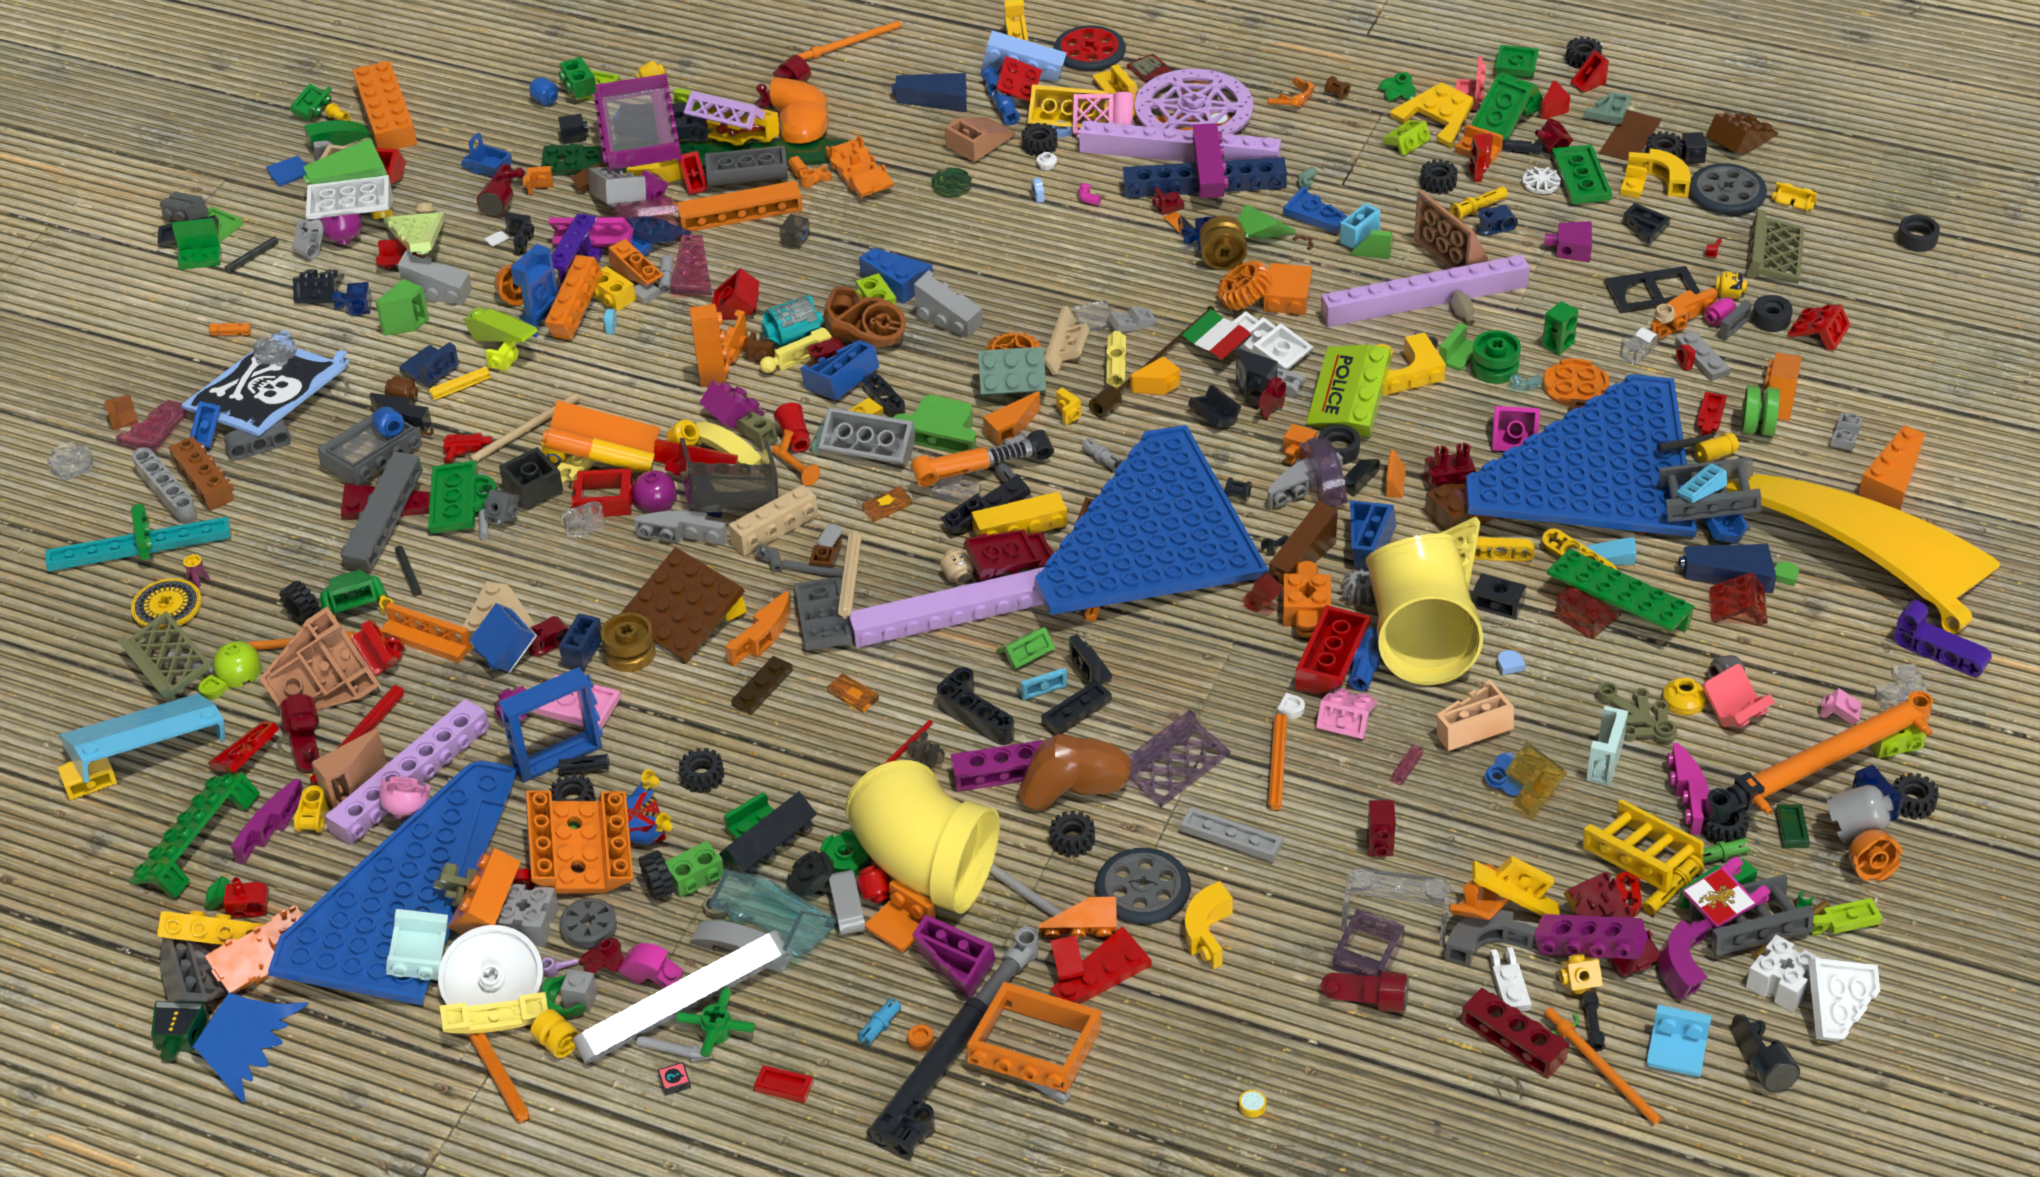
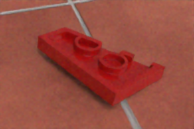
M262 721L207 763L213 771L235 773L255 752L273 738V735L279 728L275 722Z

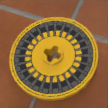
M178 578L163 579L147 585L136 594L131 604V613L137 624L145 627L167 611L175 622L181 626L198 613L202 598L199 589L187 580ZM167 620L160 625L159 630H167L169 621Z

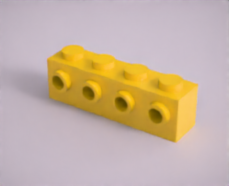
M1059 491L974 511L972 512L973 530L976 537L979 534L987 533V535L1023 529L1026 534L1039 533L1068 526L1067 508Z

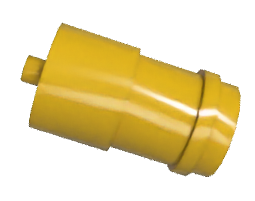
M1724 433L1717 438H1711L1695 445V454L1700 463L1713 462L1723 456L1732 455L1739 450L1738 439L1733 433Z

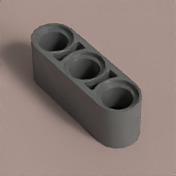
M282 419L260 436H255L242 430H235L228 433L224 438L228 454L234 460H241L288 445L291 441L288 427Z

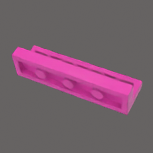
M597 217V221L589 232L591 246L610 247L623 239L631 243L634 229L624 217ZM549 218L548 224L555 230L552 241L555 247L561 241L574 218Z

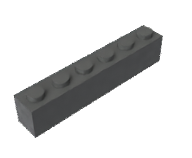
M394 451L391 458L387 460L385 470L382 476L378 477L376 487L373 493H370L365 509L360 512L358 522L355 528H352L347 544L341 549L340 556L346 569L362 570L364 573L371 574L423 471L419 456Z

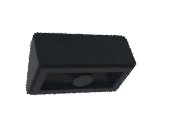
M1360 460L1336 484V488L1356 496L1379 472L1380 460Z

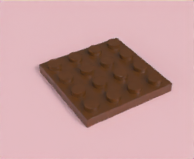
M675 547L621 613L630 612L645 616L651 622L654 643L687 663L743 595L745 590L742 586Z

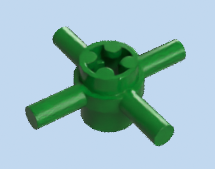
M723 988L717 1004L708 1005L702 1011V1015L685 1012L677 1013V1022L700 1025L705 1035L700 1051L703 1057L711 1055L714 1044H721L727 1041L731 1035V1030L754 1033L755 1023L731 1019L730 1013L726 1009L731 996L730 989Z

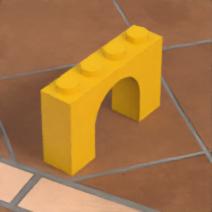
M1425 332L1405 337L1404 355L1411 365L1398 370L1389 369L1382 396L1444 381L1446 364Z

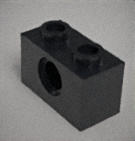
M1481 573L1472 592V603L1477 610L1516 620L1525 602L1526 585Z

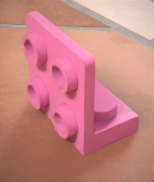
M1343 688L1330 690L1321 700L1316 728L1364 739L1369 714L1377 706L1378 700L1372 699L1371 695L1359 693L1358 695L1350 694L1348 690Z

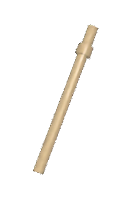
M574 393L568 398L560 399L559 401L575 404L580 401V397L577 393ZM556 402L553 404V407L469 456L470 461H480L553 417Z

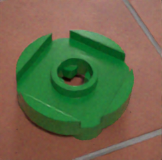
M841 831V835L835 837L832 834L823 841L820 847V852H826L833 860L834 869L832 873L853 870L856 877L859 875L858 872L868 865L871 858L863 849L853 831ZM850 851V854L846 856L840 854Z

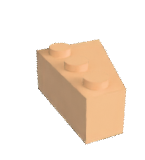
M1491 680L1485 682V687L1479 691H1471L1469 697L1464 701H1456L1436 714L1437 738L1450 751L1514 729V706Z

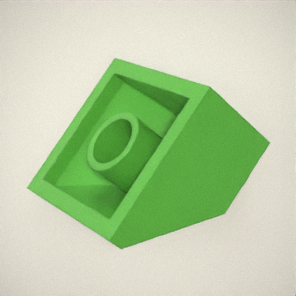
M1247 204L1238 218V221L1244 227L1245 237L1249 239L1252 236L1263 239L1294 234L1296 231Z

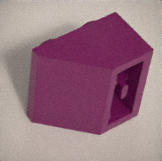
M712 381L699 402L721 423L738 429L736 425L737 420L742 419L750 412L760 416L765 414V411L759 407L760 403L746 396L747 391L738 386L733 388L724 381L722 383Z

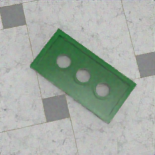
M1592 144L1552 148V157L1571 204L1612 200L1613 193Z

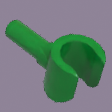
M1800 891L1795 909L1808 905L1811 907L1814 896L1812 895L1810 899H1804V891Z

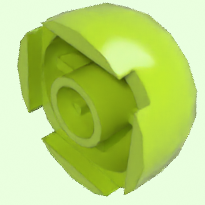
M243 641L226 643L217 650L213 659L215 676L226 682L228 687H241L243 682L248 680L253 682L262 671V664L257 650Z

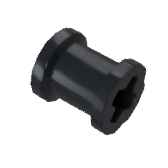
M1229 477L1225 486V494L1227 497L1231 495L1243 498V501H1248L1252 482L1244 483Z

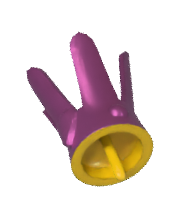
M189 555L183 560L187 581H189V575H191L194 585L199 588L200 579L198 571L202 573L207 581H210V577L204 569L203 561L199 555Z

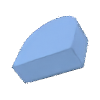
M1040 177L1031 180L1033 196L1037 203L1044 202L1042 180Z
M1506 650L1499 654L1498 667L1502 675L1525 671L1526 664L1518 652Z

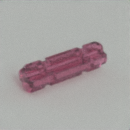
M1414 744L1408 749V753L1404 755L1397 766L1398 768L1392 773L1393 782L1398 784L1405 782L1406 776L1411 773L1417 761L1423 755L1421 746L1418 747Z

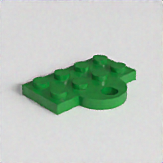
M476 460L432 466L428 520L430 534L475 528V513L484 510V504L489 495V492H482L498 490L495 481L491 477L478 475Z

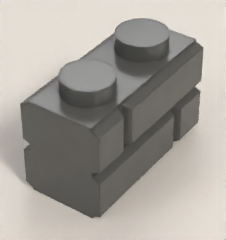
M175 191L169 195V198H165L160 202L162 215L167 220L177 222L203 218L208 214V208L201 196Z

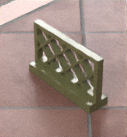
M1758 209L1751 226L1746 277L1755 279L1758 273L1798 284L1801 275L1805 227L1767 218L1766 211ZM1768 226L1775 227L1777 230L1772 231ZM1788 231L1796 232L1798 235L1793 236ZM1782 234L1787 239L1782 240L1778 235ZM1772 238L1776 243L1771 244L1767 239ZM1792 243L1796 248L1792 249L1787 244ZM1781 247L1785 252L1781 253L1777 248ZM1770 251L1775 256L1770 257L1766 252ZM1791 256L1795 261L1790 262L1786 257ZM1780 260L1784 265L1779 266L1775 261ZM1769 264L1773 269L1765 268L1763 265ZM1789 269V270H1791L1795 275L1789 274V273H1787L1785 270Z
M167 611L129 639L123 635L117 640L166 702L177 700L174 695L213 667ZM168 620L167 630H159V626ZM180 635L178 643H169L171 636ZM156 636H165L163 643L154 644ZM144 637H149L148 644H138ZM182 648H191L188 656H180ZM167 649H175L174 656L165 657ZM152 650H160L159 656L150 657ZM193 661H203V664L199 667L191 669ZM178 662H186L185 669L176 670ZM171 663L170 669L161 670L162 664ZM182 676L181 680L172 686L173 677Z

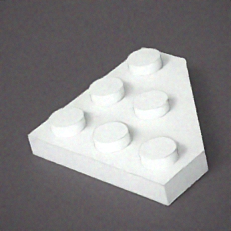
M1820 958L1810 959L1808 963L1816 1039L1829 1041L1843 1040L1849 1034L1848 1030L1853 1023L1858 1022L1867 1010L1866 1006L1871 999L1876 998L1880 992L1878 965Z

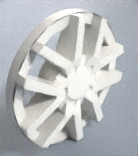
M1535 166L1532 170H1526L1522 178V184L1530 192L1549 194L1555 192L1560 187L1561 178L1557 171L1550 170V167L1544 169Z

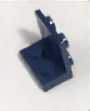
M449 342L438 350L428 345L401 364L399 369L429 387L459 365L456 346Z

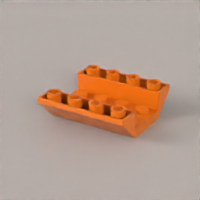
M526 790L532 882L541 887L555 888L556 894H603L633 881L626 791H601L598 801H552L551 791ZM574 821L579 823L581 827L579 829H572L567 823ZM579 865L584 871L576 873L572 871L571 866Z

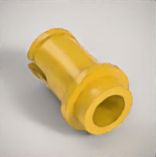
M335 103L328 104L325 109V113L329 118L344 121L350 120V113L340 109Z

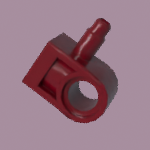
M1552 118L1546 121L1541 130L1535 131V136L1538 137L1549 152H1552V148L1569 147L1573 141L1565 127Z

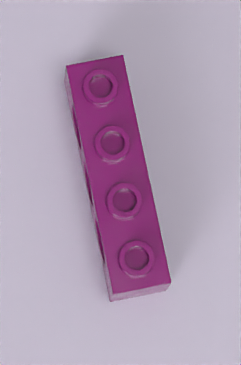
M1044 740L951 754V767L956 792L1022 782L1032 756Z
M1543 914L1534 933L1535 941L1542 955L1571 956L1584 954L1585 957L1639 959L1648 939L1642 918Z

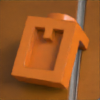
M551 166L527 168V174L523 176L524 188L528 189L529 195H533V188L554 187Z

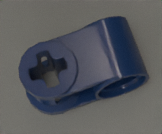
M1507 205L1481 209L1478 213L1479 224L1476 226V232L1482 236L1509 232L1516 228L1518 220Z

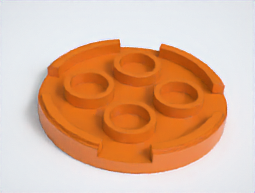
M1579 358L1563 359L1558 364L1545 370L1543 389L1548 397L1555 402L1571 407V399L1589 400L1596 395H1602L1605 389L1609 388V377L1606 371H1602L1592 365L1593 362Z

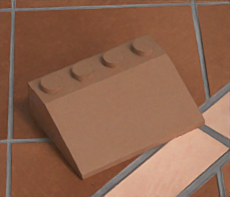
M1421 189L1418 190L1414 241L1449 269L1487 262L1488 256L1475 232Z

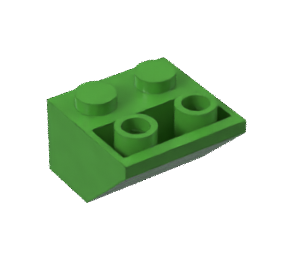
M402 279L375 302L382 334L385 336L416 331L429 320L423 287L408 280Z

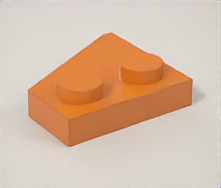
M741 310L735 312L736 324L734 328L728 327L725 341L721 343V345L726 346L727 358H723L724 362L728 361V367L737 360L739 354L744 350L745 341L749 340L745 312Z

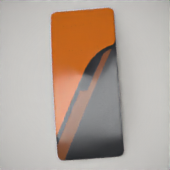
M1177 212L1162 217L1182 237L1196 233L1193 226Z

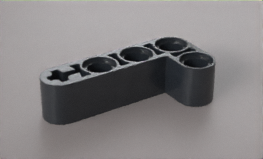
M959 667L937 686L938 708L942 712L999 745H1008L1014 741L1013 717L974 694V673L970 668Z

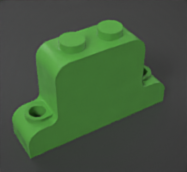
M927 395L922 399L914 414H897L893 417L914 422V445L952 454L977 448L976 432L971 429L973 427L972 405L969 403Z

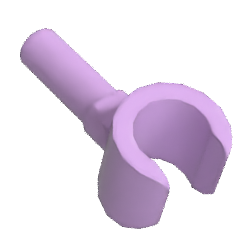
M550 957L542 959L544 974L552 978L556 976L558 970L577 965L578 959L555 963Z

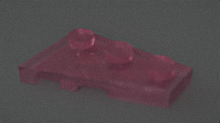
M671 196L637 203L624 202L620 203L619 206H614L615 216L624 218L679 213L678 204Z
M167 400L148 413L149 417L146 420L131 425L129 432L117 435V443L135 448L145 447L156 452L188 411L182 409L181 404L183 403Z

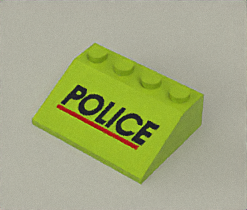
M1370 344L1327 346L1306 425L1324 429L1330 425L1342 424L1354 428L1359 433V436L1371 438L1392 361L1391 348Z

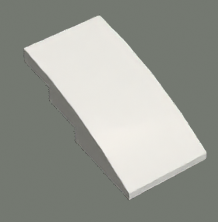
M1244 312L1232 321L1243 326L1251 333V337L1239 349L1278 361V368L1284 370L1291 368L1314 348L1283 324H1279L1276 327L1264 317L1257 320L1248 312Z

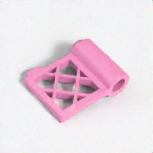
M1132 93L1074 94L1073 134L1077 135V138H1079L1080 132L1078 122L1083 117L1091 121L1086 114L1093 107L1101 113L1094 120L1095 122H1098L1104 116L1108 123L1123 125L1133 123ZM1102 99H1109V106L1102 112L1096 104ZM1079 100H1088L1091 103L1084 112L1078 108Z

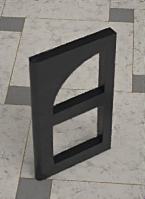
M1687 266L1604 279L1605 285L1620 314L1654 309L1658 305L1667 304L1677 297L1664 298L1655 281L1680 277L1687 291L1691 290L1695 295L1701 293ZM1644 283L1653 299L1627 303L1625 295L1633 286Z

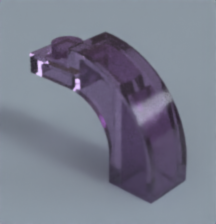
M1311 438L1307 442L1300 443V452L1309 460L1315 474L1318 500L1331 507L1347 503L1342 468L1328 438Z

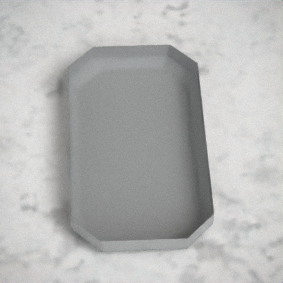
M833 523L827 525L817 540V544L819 546L833 547L843 532L842 527Z

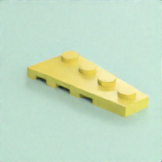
M1477 517L1439 533L1450 534L1455 537L1456 548L1460 554L1468 590L1480 521Z

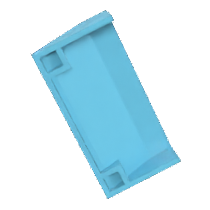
M198 693L59 734V739L84 783L89 782L88 765L92 761L209 726L213 728L222 742L225 741L224 718L216 705Z

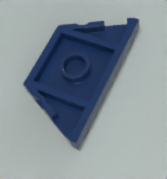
M628 207L622 216L633 227L632 236L646 242L675 241V236L682 237L685 240L691 239L692 231L671 224L666 219L652 217L650 213H642Z

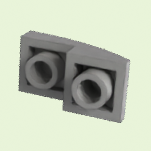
M1841 413L1830 446L1853 451L1863 418L1858 417L1854 413Z

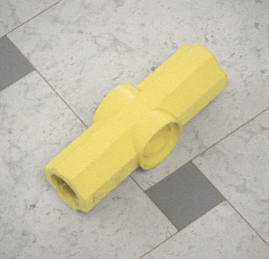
M1113 331L1107 337L1106 383L1118 388L1125 382L1126 335H1123L1121 331Z

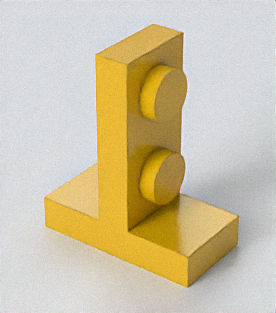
M1024 0L1004 1L1005 30H1007V35L1029 41L1024 16Z

